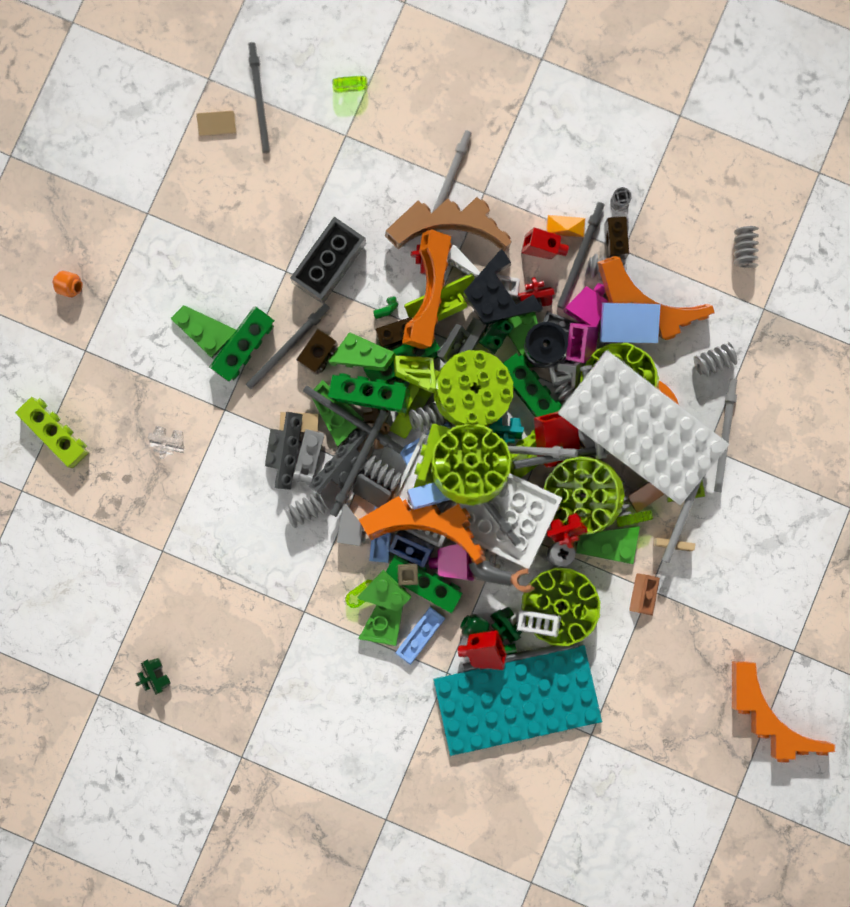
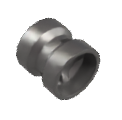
M620 187L614 191L610 204L615 210L622 211L628 207L632 199L630 190Z

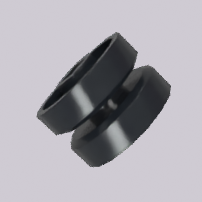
M540 322L534 325L529 330L524 343V354L527 360L535 367L542 369L557 365L563 359L568 347V338L564 329L552 322Z

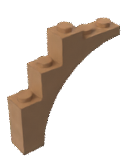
M478 197L462 211H460L459 206L454 201L451 202L447 198L433 213H431L430 208L425 203H421L418 200L385 232V237L397 249L431 229L435 231H466L492 242L500 250L503 249L504 252L512 242L510 236L505 231H501L492 218L487 217L490 212L489 206Z

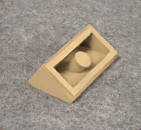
M233 110L196 113L199 136L237 133L236 116Z

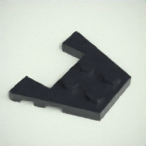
M503 249L499 250L463 293L484 325L508 320V318L516 316H526L529 313H539L543 309L534 295L516 304L496 274L511 266V261Z

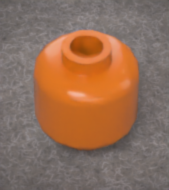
M64 270L58 272L52 281L57 294L71 298L79 294L83 287L82 281L77 274Z

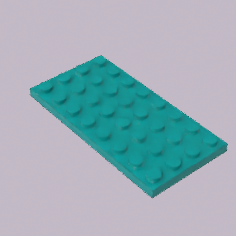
M585 645L505 663L504 670L474 669L433 678L450 756L602 722Z

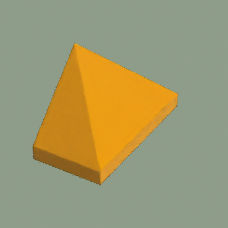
M548 215L547 232L560 236L584 237L585 218Z

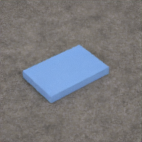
M602 303L600 342L658 343L661 305Z

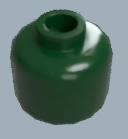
M477 614L465 616L460 625L462 635L466 638L471 634L490 632L488 621Z

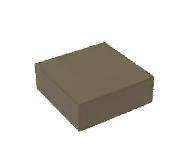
M417 564L398 565L399 585H418Z

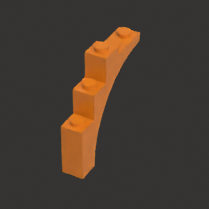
M613 256L597 262L609 303L660 304L644 295L633 284L624 269L620 257ZM660 304L658 337L664 340L675 338L676 334L681 333L679 325L684 327L690 325L693 320L698 319L700 321L709 318V315L715 313L713 306L703 304L694 307H672Z
M397 496L359 519L371 540L399 530L417 529L431 531L457 543L469 554L476 565L483 562L481 555L484 553L479 544H473L471 539L474 536L470 529L466 528L471 525L468 520L471 516L467 509H462L459 504L441 514L436 504L411 510L407 500L402 501L400 496Z
M732 661V709L738 710L739 714H750L751 711V732L756 734L758 738H770L771 735V757L777 759V762L789 763V759H796V751L798 755H809V752H816V755H828V752H835V744L801 736L777 718L769 708L761 692L757 678L756 663Z

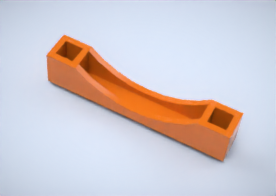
M432 229L422 233L419 249L426 270V293L419 311L405 325L402 341L403 344L420 349L431 347L435 339L434 329L438 322L437 312L441 304V290L445 284L444 274L448 267L447 257L451 249V236Z

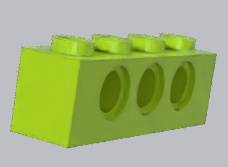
M31 396L15 413L67 467L73 469L89 454L85 449L87 445L80 438L77 440L73 436L74 432L67 425L63 426L59 422L61 418L52 411L50 413L46 409L48 405L41 398L36 399ZM43 413L44 419L42 422L38 423L37 417L39 414ZM53 427H56V435L51 436L50 430ZM69 440L70 447L67 450H65L63 448V444L65 441Z

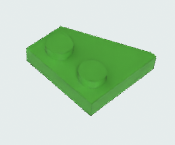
M382 570L357 598L398 612L412 596L388 573Z

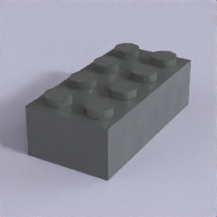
M333 217L290 277L292 283L324 304L366 245V238L336 217Z

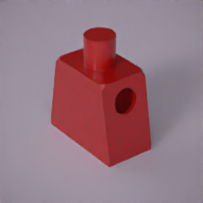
M534 227L525 235L521 253L552 259L557 254L566 256L569 245L560 243V235Z
M498 631L471 634L468 636L467 645L458 646V656L468 657L474 668L504 670L507 654Z

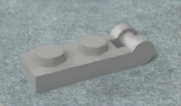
M305 429L292 481L306 482V485L312 483L325 436L324 433ZM302 468L309 470L308 475L301 473Z

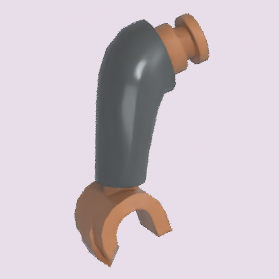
M481 555L482 563L476 565L472 560V563L469 564L472 574L482 581L506 586L513 584L523 593H529L535 589L530 584L527 586H520L519 584L520 577L529 574L528 568L519 570L513 575L512 572L492 566L490 561H486V557Z

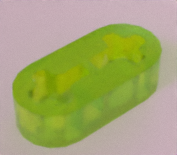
M350 76L335 78L332 80L333 91L343 93L366 90L368 88L367 77Z
M648 510L617 517V526L621 527L652 520V511Z
M366 580L351 590L345 597L346 604L351 608H357L366 601L360 599L357 600V605L350 603V595H358L366 588V584H370L373 580Z

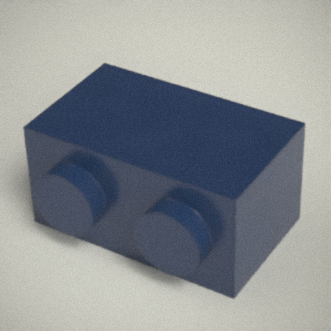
M399 530L393 539L389 552L424 568L431 557L435 545L406 530Z

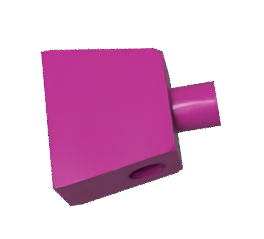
M597 283L593 290L586 286L566 306L564 313L581 324L597 327L601 319L602 303H608V300L602 297L606 292L604 285Z
M570 323L566 360L585 363L590 359L591 355L596 351L599 327Z
M458 544L439 548L438 557L429 558V568L438 569L439 576L474 581V575L469 568L472 559Z

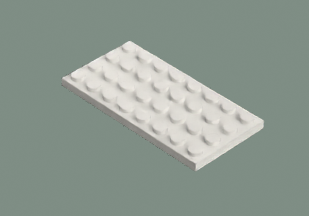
M607 350L558 412L560 416L680 506L730 445Z
M422 433L392 497L394 499L400 496L402 501L406 499L411 510L413 507L407 491L412 489L417 477L414 474L417 463H421L422 456H420L422 445H426L429 436ZM509 473L507 483L500 494L490 501L507 523L509 522L514 528L513 532L521 541L516 547L507 535H503L500 531L501 527L483 503L473 506L459 505L462 509L466 508L471 516L468 519L471 525L466 528H469L474 536L471 539L473 543L479 544V546L530 569L563 498ZM452 500L436 503L441 514L458 504Z

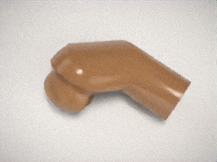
M384 422L379 432L388 434L390 432V425ZM375 439L374 448L384 449V446L379 443L380 441Z

